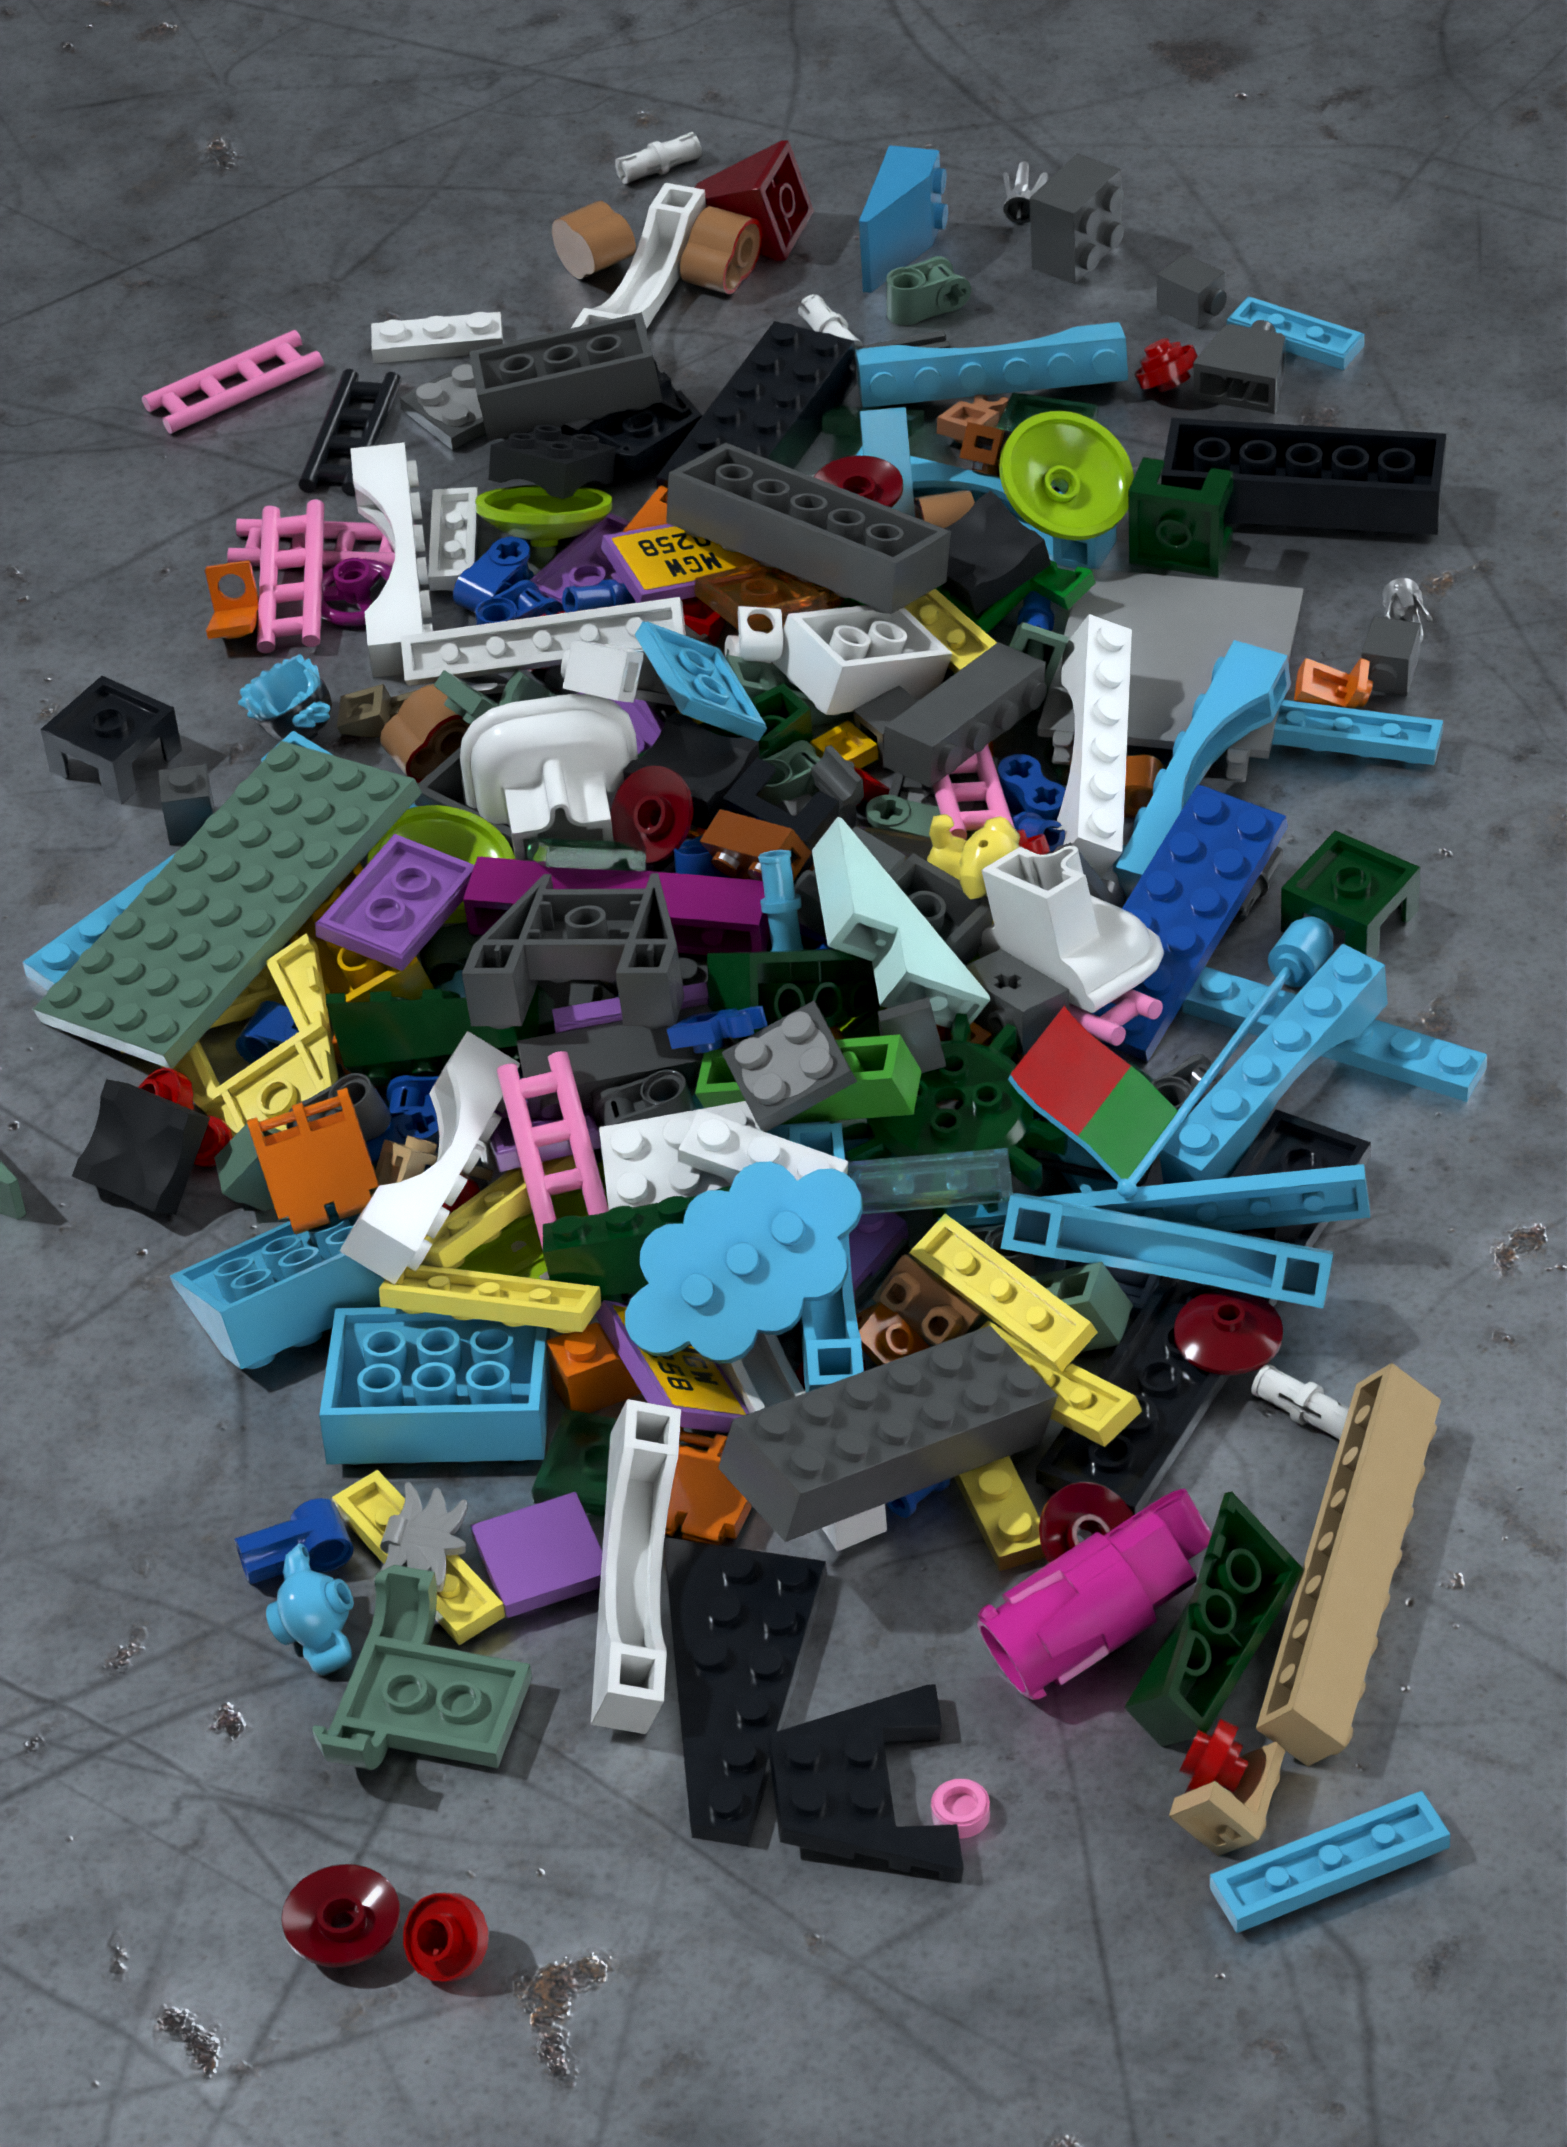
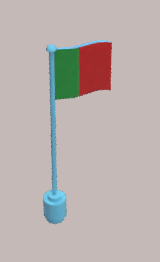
M1312 916L1304 917L1290 924L1268 955V965L1276 979L1179 1110L1138 1070L1093 1037L1071 1015L1065 1005L1012 1071L1008 1080L1034 1110L1085 1148L1118 1182L1117 1191L1122 1197L1131 1198L1137 1193L1136 1184L1282 986L1286 984L1292 987H1303L1324 965L1333 951V932L1326 922Z

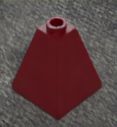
M781 140L698 182L694 187L705 190L706 208L708 206L716 207L757 219L761 224L763 233L760 255L777 261H786L814 213L789 140Z

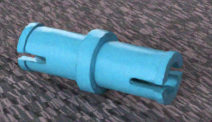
M773 850L761 853L758 856L761 864L765 898L761 899V910L768 916L771 951L804 950L801 942L797 912L802 907L801 896L795 893L790 859L791 851Z

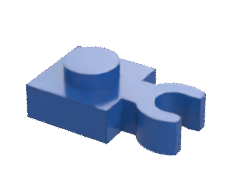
M753 1006L741 1010L732 1008L694 1014L666 1030L672 1049L692 1046L694 1053H705L723 1047L725 1045L723 1038L750 1036L754 1034V1029L765 1028L768 1024L763 1006Z

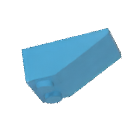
M889 145L859 219L863 292L872 293L886 282L890 271L906 267L934 245L939 229L944 230L946 228L948 205L942 203L941 194H944L947 172L945 168H940L939 150Z

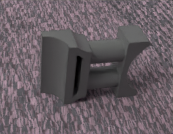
M830 745L825 748L820 761L811 767L815 785L821 792L839 801V817L846 822L851 830L857 826L866 831L865 826L856 816V805L860 804L862 798H864L863 779L854 770V763L845 760Z

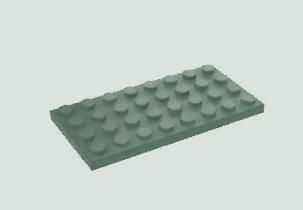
M281 741L277 747L267 754L264 761L251 775L237 786L235 792L225 803L207 818L200 830L185 846L175 853L173 859L161 872L144 886L142 892L122 914L112 921L110 927L97 941L81 954L79 960L48 990L45 997L33 1008V1011L43 1024L173 1069L267 965L265 961L281 950L422 794L416 780Z

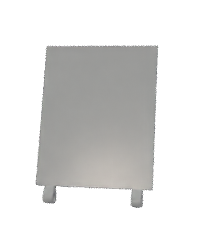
M1088 568L1093 572L1096 584L1071 607L1064 636H1067L1069 640L1089 614L1132 629L1127 745L1173 749L1178 734L1181 731L1186 732L1192 721L1193 707L1197 697L1201 693L1206 694L1212 683V671L1217 659L1220 656H1226L1233 640L1288 655V662L1290 661L1304 596V588ZM1061 657L1049 686L1038 726V736L1053 738V764L1071 765L1075 736V718L1072 699L1068 690L1061 684ZM1279 709L1272 722L1251 731L1223 753L1227 755L1228 763L1226 781H1246L1249 757L1269 759Z

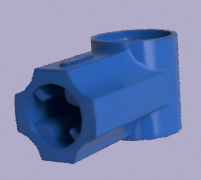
M324 1498L312 1499L301 1504L294 1510L289 1521L234 1539L244 1574L250 1585L283 1574L286 1554L299 1543L303 1544L308 1550L311 1570L320 1573L331 1572L345 1565L352 1557L354 1549L335 1502Z

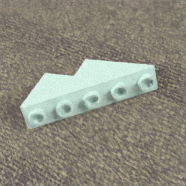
M837 817L812 850L828 947L872 961L880 1006L891 1008L929 997L937 1025L950 1029L956 1013L967 1014L970 1025L990 1001L989 994L842 818Z

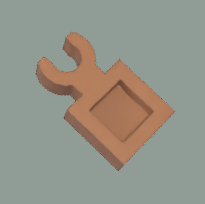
M975 395L972 404L959 401L937 417V434L953 438L957 443L962 444L967 422L998 428L999 421L1007 417L1008 398L1002 397L998 401L989 402L988 395Z

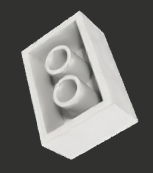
M869 605L788 614L783 628L782 654L773 663L787 676L789 682L797 686L814 703L819 711L825 715H839L841 713L853 712L854 709L899 685L915 699H922L942 684L953 653L904 607L893 614H884L874 611Z
M746 1101L701 1109L761 1130ZM698 1110L599 1127L609 1210L618 1206L638 1207L659 1203L672 1196H683L685 1198L697 1196L706 1191L732 1185L733 1181L678 1162V1149Z

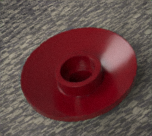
M873 456L843 457L826 464L814 475V478L890 508L899 501L903 493V479L899 470L888 461Z
M647 766L632 773L622 783L614 797L610 811L613 840L620 853L633 862L648 865L666 860L674 854L675 848L678 850L682 845L692 823L693 801L688 785L677 772L663 766Z
M1222 1289L1199 1295L1181 1309L1174 1325V1338L1179 1352L1195 1367L1219 1375H1240L1263 1367L1276 1356L1283 1341V1323L1276 1309L1260 1296Z
M1077 1482L1061 1488L1049 1498L1040 1517L1039 1537L1045 1558L1050 1563L1078 1545L1077 1535L1081 1536L1084 1540L1097 1532L1103 1536L1134 1516L1133 1512L1120 1496L1100 1484Z
M340 1864L322 1868L303 1878L286 1898L281 1921L284 1936L289 1946L300 1957L320 1966L345 1967L372 1958L388 1945L398 1929L401 1910L394 1887L382 1874L360 1865ZM342 1924H350L344 1928H337Z

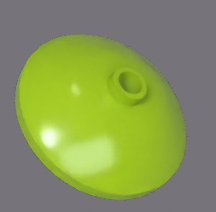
M1049 411L1026 419L1014 429L1007 439L1001 452L999 464L1001 484L1012 507L1027 523L1050 536L1065 540L1092 539L1114 528L1128 510V491L1134 479L1130 459L1121 443L1109 430L1086 416L1067 411ZM1051 486L1058 487L1062 494L1056 492Z
M537 484L494 489L480 494L475 499V510L484 521L510 536L531 540V546L554 547L558 545V539L579 535L604 520L612 511V497L596 489L580 487L572 497L560 499L550 496Z
M426 805L407 809L367 853L368 864L394 834H397L474 865L477 856L515 859L508 841L491 823L466 810L441 805ZM463 901L444 923L467 922Z

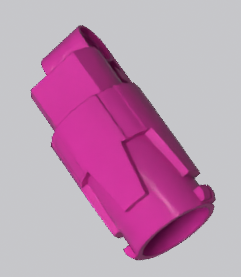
M1186 1489L1173 1491L1156 1500L1103 1536L1099 1532L1094 1533L1002 1594L1001 1596L1005 1603L995 1609L989 1604L981 1608L977 1615L980 1619L977 1621V1626L982 1639L998 1666L1013 1686L1026 1698L1028 1697L1031 1700L1041 1699L1047 1695L1043 1687L1052 1681L1058 1686L1063 1685L1155 1624L1157 1620L1154 1610L1197 1582V1576L1188 1560L1208 1547L1212 1533Z

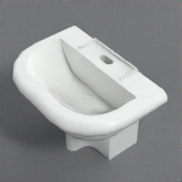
M566 694L501 705L488 710L471 723L462 737L460 751L466 804L471 808H477L480 816L486 821L493 824H508L510 826L515 860L567 863L615 855L609 809H611L618 789L624 782L623 770L632 760L638 759L636 733L626 711L614 701L589 694Z
M1067 846L1047 855L1036 854L1019 847L981 870L994 924L986 928L982 933V946L978 950L980 958L1002 949L1068 988L1069 1003L1090 1013L1096 1012L1136 987L1157 970L1164 955L1160 937L1148 929L1131 912L1090 895L1077 847Z

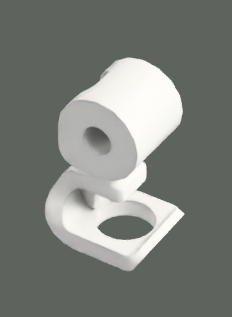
M738 606L739 636H727L724 645V657L728 654L742 657L744 661L771 663L780 658L783 649L781 609ZM752 614H763L771 620L773 630L766 634L765 632L753 631L748 625L747 618Z

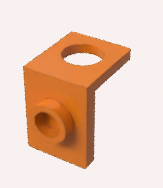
M246 560L207 566L205 574L214 608V614L206 629L207 638L224 637L226 639H235L252 633L258 622L259 596L251 562ZM227 574L239 576L245 583L244 594L237 598H230L224 595L219 587V581L223 576Z
M881 1302L856 1314L862 1350L877 1366L930 1347L897 1312H893Z

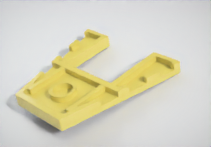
M307 933L265 961L299 1032L221 1085L199 1040L173 1068V1070L186 1075L191 1081L194 1103L207 1116H214L223 1120L230 1127L233 1137L246 1125L247 1120L257 1117L259 1121H263L287 1113L292 1108V1105L311 1098L339 1080L318 946ZM286 1125L276 1127V1129L281 1131L287 1129Z

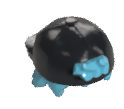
M301 654L290 659H284L282 664L276 663L270 671L263 670L260 677L252 679L251 683L245 684V687L240 690L242 698L238 701V705L249 711L247 716L253 718L257 724L261 725L277 741H282L292 731L311 740L318 735V731L330 719L332 701L328 688L323 679L319 677L318 667L312 665L309 658L304 660Z

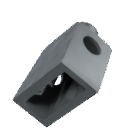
M1265 320L1255 321L1250 328L1232 324L1223 326L1194 362V399L1275 414L1285 373V336L1282 333H1276L1274 326Z

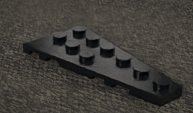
M665 1537L664 1551L691 1836L696 1839L749 1847L771 1771L768 1750L770 1733L782 1730L827 1578L826 1561Z

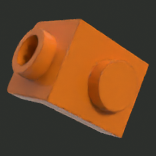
M1305 658L1297 672L1294 701L1356 709L1357 706L1363 708L1370 697L1373 687V681L1368 679L1370 661L1360 658L1350 674Z

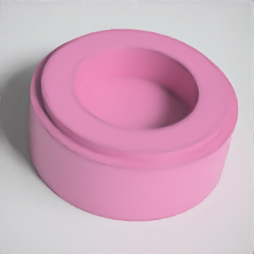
M953 1779L941 1784L931 1798L934 1825L957 1824L959 1839L979 1834L985 1829L990 1819V1800L987 1791L980 1784L969 1779Z

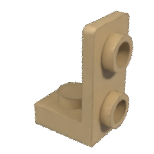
M407 1136L405 1144L384 1140L375 1170L379 1185L402 1182L422 1174L426 1165L433 1166L438 1158V1153L435 1152L437 1144L413 1136ZM476 1163L469 1176L491 1181L494 1171ZM377 1189L371 1190L372 1196Z
M1274 1742L1240 1756L1248 1760L1249 1763L1234 1793L1214 1781L1175 1797L1169 1817L1217 1856L1243 1846H1250L1259 1841L1266 1828L1265 1818L1273 1791L1280 1780L1279 1771L1285 1749L1277 1742Z

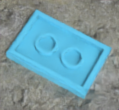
M643 621L635 636L680 713L758 742L767 729L766 724L721 650L648 621Z

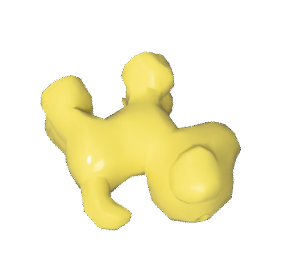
M947 814L933 816L929 831L933 847L927 861L960 880L962 890L970 900L987 896L981 870L1019 848V833L1006 818L999 816L986 820L983 828L976 831L965 841L963 838L951 834L949 829L954 826L952 817Z

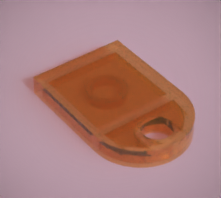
M759 562L695 578V596L736 629H738V606L781 609L782 624H785L788 614L836 609L845 600V598L834 594L830 589L815 583L800 581L791 573L776 567L763 566ZM752 614L747 618L748 625L753 631L773 627L771 620L763 614Z

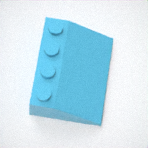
M335 1204L326 1205L330 1224L296 1235L293 1232L290 1221L170 1275L172 1284L226 1359L241 1370L244 1368H260L275 1359V1354L291 1346H307L318 1341L323 1336V1331L333 1327L335 1308H371L380 1305L379 1287L385 1279L339 1251L360 1214L341 1220L339 1219Z
M387 1307L335 1308L319 1413L326 1465L544 1460L548 1426L549 1359L546 1340L550 1339V1328L529 1325L510 1327L497 1321L481 1319L457 1320L450 1315L426 1312L408 1314L401 1309Z

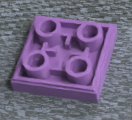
M576 1491L471 1525L472 1538L495 1592L503 1602L507 1618L600 1588L602 1549Z

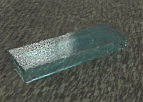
M1008 1148L848 1162V1175L856 1183L862 1197V1214L1009 1202L1010 1195L1013 1194Z

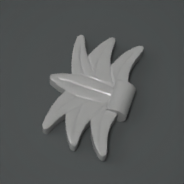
M406 1482L403 1509L399 1515L389 1517L380 1544L382 1551L388 1554L380 1571L393 1565L433 1571L436 1576L437 1592L443 1591L446 1579V1556L459 1555L466 1552V1543L454 1535L466 1517L468 1510L467 1500H461L447 1513L445 1499L440 1489L434 1488L427 1506L422 1510L418 1492L410 1482Z

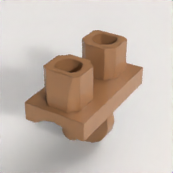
M906 1254L900 1257L872 1297V1300L876 1303L881 1302L893 1312H897L918 1335L933 1346L965 1335L982 1314L975 1306Z

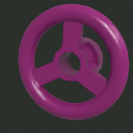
M348 558L322 574L321 617L330 623L341 626L365 625V611L373 603L370 598V589L381 577L388 581L392 567L378 560ZM345 600L350 604H356L360 611H338L331 608L326 601Z

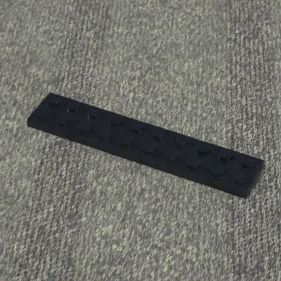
M1275 1109L1231 1177L1361 1164L1365 1166L1371 1157V1142ZM1328 1222L1230 1231V1233L1312 1248ZM1163 1277L1098 1374V1377L1135 1395L1142 1412L1105 1447L1064 1426L1036 1467V1483L1056 1491L1077 1482L1096 1483L1107 1487L1120 1496L1134 1515L1144 1509L1230 1376L1201 1370L1182 1356L1174 1338L1176 1318L1181 1309L1195 1297L1225 1288ZM1261 1297L1265 1299L1267 1302H1269L1273 1307L1278 1301L1275 1299Z

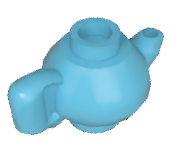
M299 1543L286 1554L283 1569L285 1581L278 1590L277 1601L267 1606L266 1618L271 1632L280 1643L289 1645L297 1641L303 1646V1656L309 1662L312 1670L319 1675L325 1676L349 1665L352 1660L351 1646L342 1630L348 1618L349 1610L353 1608L354 1601L348 1585L342 1579L337 1578L334 1580L330 1576L311 1570L308 1550L303 1544Z

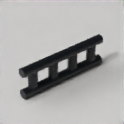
M353 369L343 371L299 480L298 486L302 491L307 493L313 492L318 481L343 483L342 491L346 495L355 496L352 462L349 466L326 464L329 453L351 455V448L377 446L402 379L399 374L388 372L384 376L382 383L358 381L359 374ZM351 398L375 400L372 410L348 409ZM340 426L365 427L361 438L337 436Z

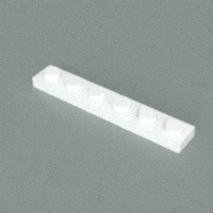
M680 597L402 635L401 647L404 679L408 686L436 682L443 670L458 679L514 672L516 669L521 671L561 665L566 650L571 649L572 640L643 650L635 636L643 621H648L686 636L683 604Z

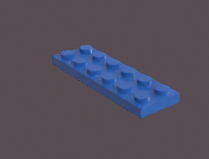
M1197 784L1122 908L1135 915L1161 939L1164 955L1157 970L1132 989L1161 1001L1163 1004L1162 1013L1154 1020L1138 1014L1122 1026L1126 1030V1036L1120 1045L1114 1046L1099 1039L1102 1044L1144 1061H1149L1288 828L1285 815ZM1110 1002L1092 1014L1100 1017L1116 1006V1004Z

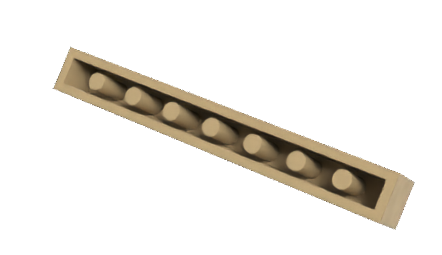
M1393 1363L1360 1381L1355 1386L1303 1564L1304 1572L1296 1588L1256 1726V1730L1273 1742H1277L1285 1751L1306 1766H1310L1329 1755L1339 1754L1346 1748L1352 1738L1353 1727L1351 1725L1357 1703L1363 1696L1366 1688L1364 1678L1370 1657L1378 1645L1376 1634L1382 1613L1390 1601L1388 1591L1393 1572L1402 1557L1401 1543L1405 1529L1414 1514L1412 1504L1417 1485L1425 1474V1465H1423L1429 1443L1437 1430L1435 1420L1441 1399Z

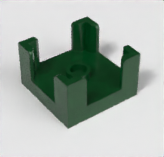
M1143 457L1128 491L1129 563L1219 578L1233 544V528L1226 527L1223 531L1224 510L1233 491V471L1210 469L1201 491L1157 484L1164 469V461Z
M1334 830L1282 886L1280 931L1284 933L1291 923L1304 918L1306 913L1344 930L1345 945L1376 959L1380 947V925L1396 908L1401 910V921L1408 923L1419 911L1421 867Z

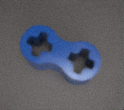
M1015 754L1003 759L998 765V777L1009 811L1015 815L1022 812H1032L1040 815L1043 820L1057 821L1066 790L1065 787L1045 778L1041 772L1039 761L1032 756Z

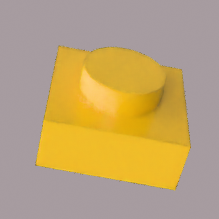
M848 720L810 741V744L815 747L819 758L823 757L825 748L831 745L845 760L853 762L854 766L863 768L878 759V745Z

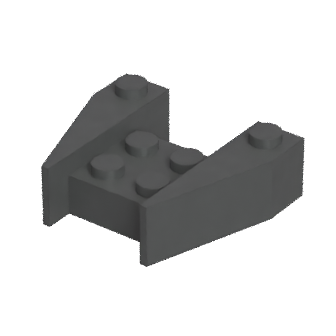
M658 873L650 874L645 889H553L551 874H543L473 945L462 972L471 1026H490L495 1029L522 1026L539 980H549L554 983H563L570 980L617 982L624 1026H643L648 1029L673 1026L676 1024L684 1000L677 943Z

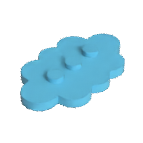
M756 1162L744 1167L733 1180L729 1192L710 1190L697 1195L688 1205L683 1224H666L659 1227L643 1243L640 1250V1267L649 1284L640 1289L630 1299L625 1311V1327L630 1339L642 1351L653 1356H670L691 1344L704 1359L717 1364H725L744 1358L754 1348L759 1333L780 1335L791 1330L800 1321L805 1301H822L833 1296L844 1285L848 1275V1257L840 1240L846 1237L858 1225L863 1213L862 1197L856 1183L846 1173L835 1169H818L806 1174L797 1181L782 1165L773 1162Z

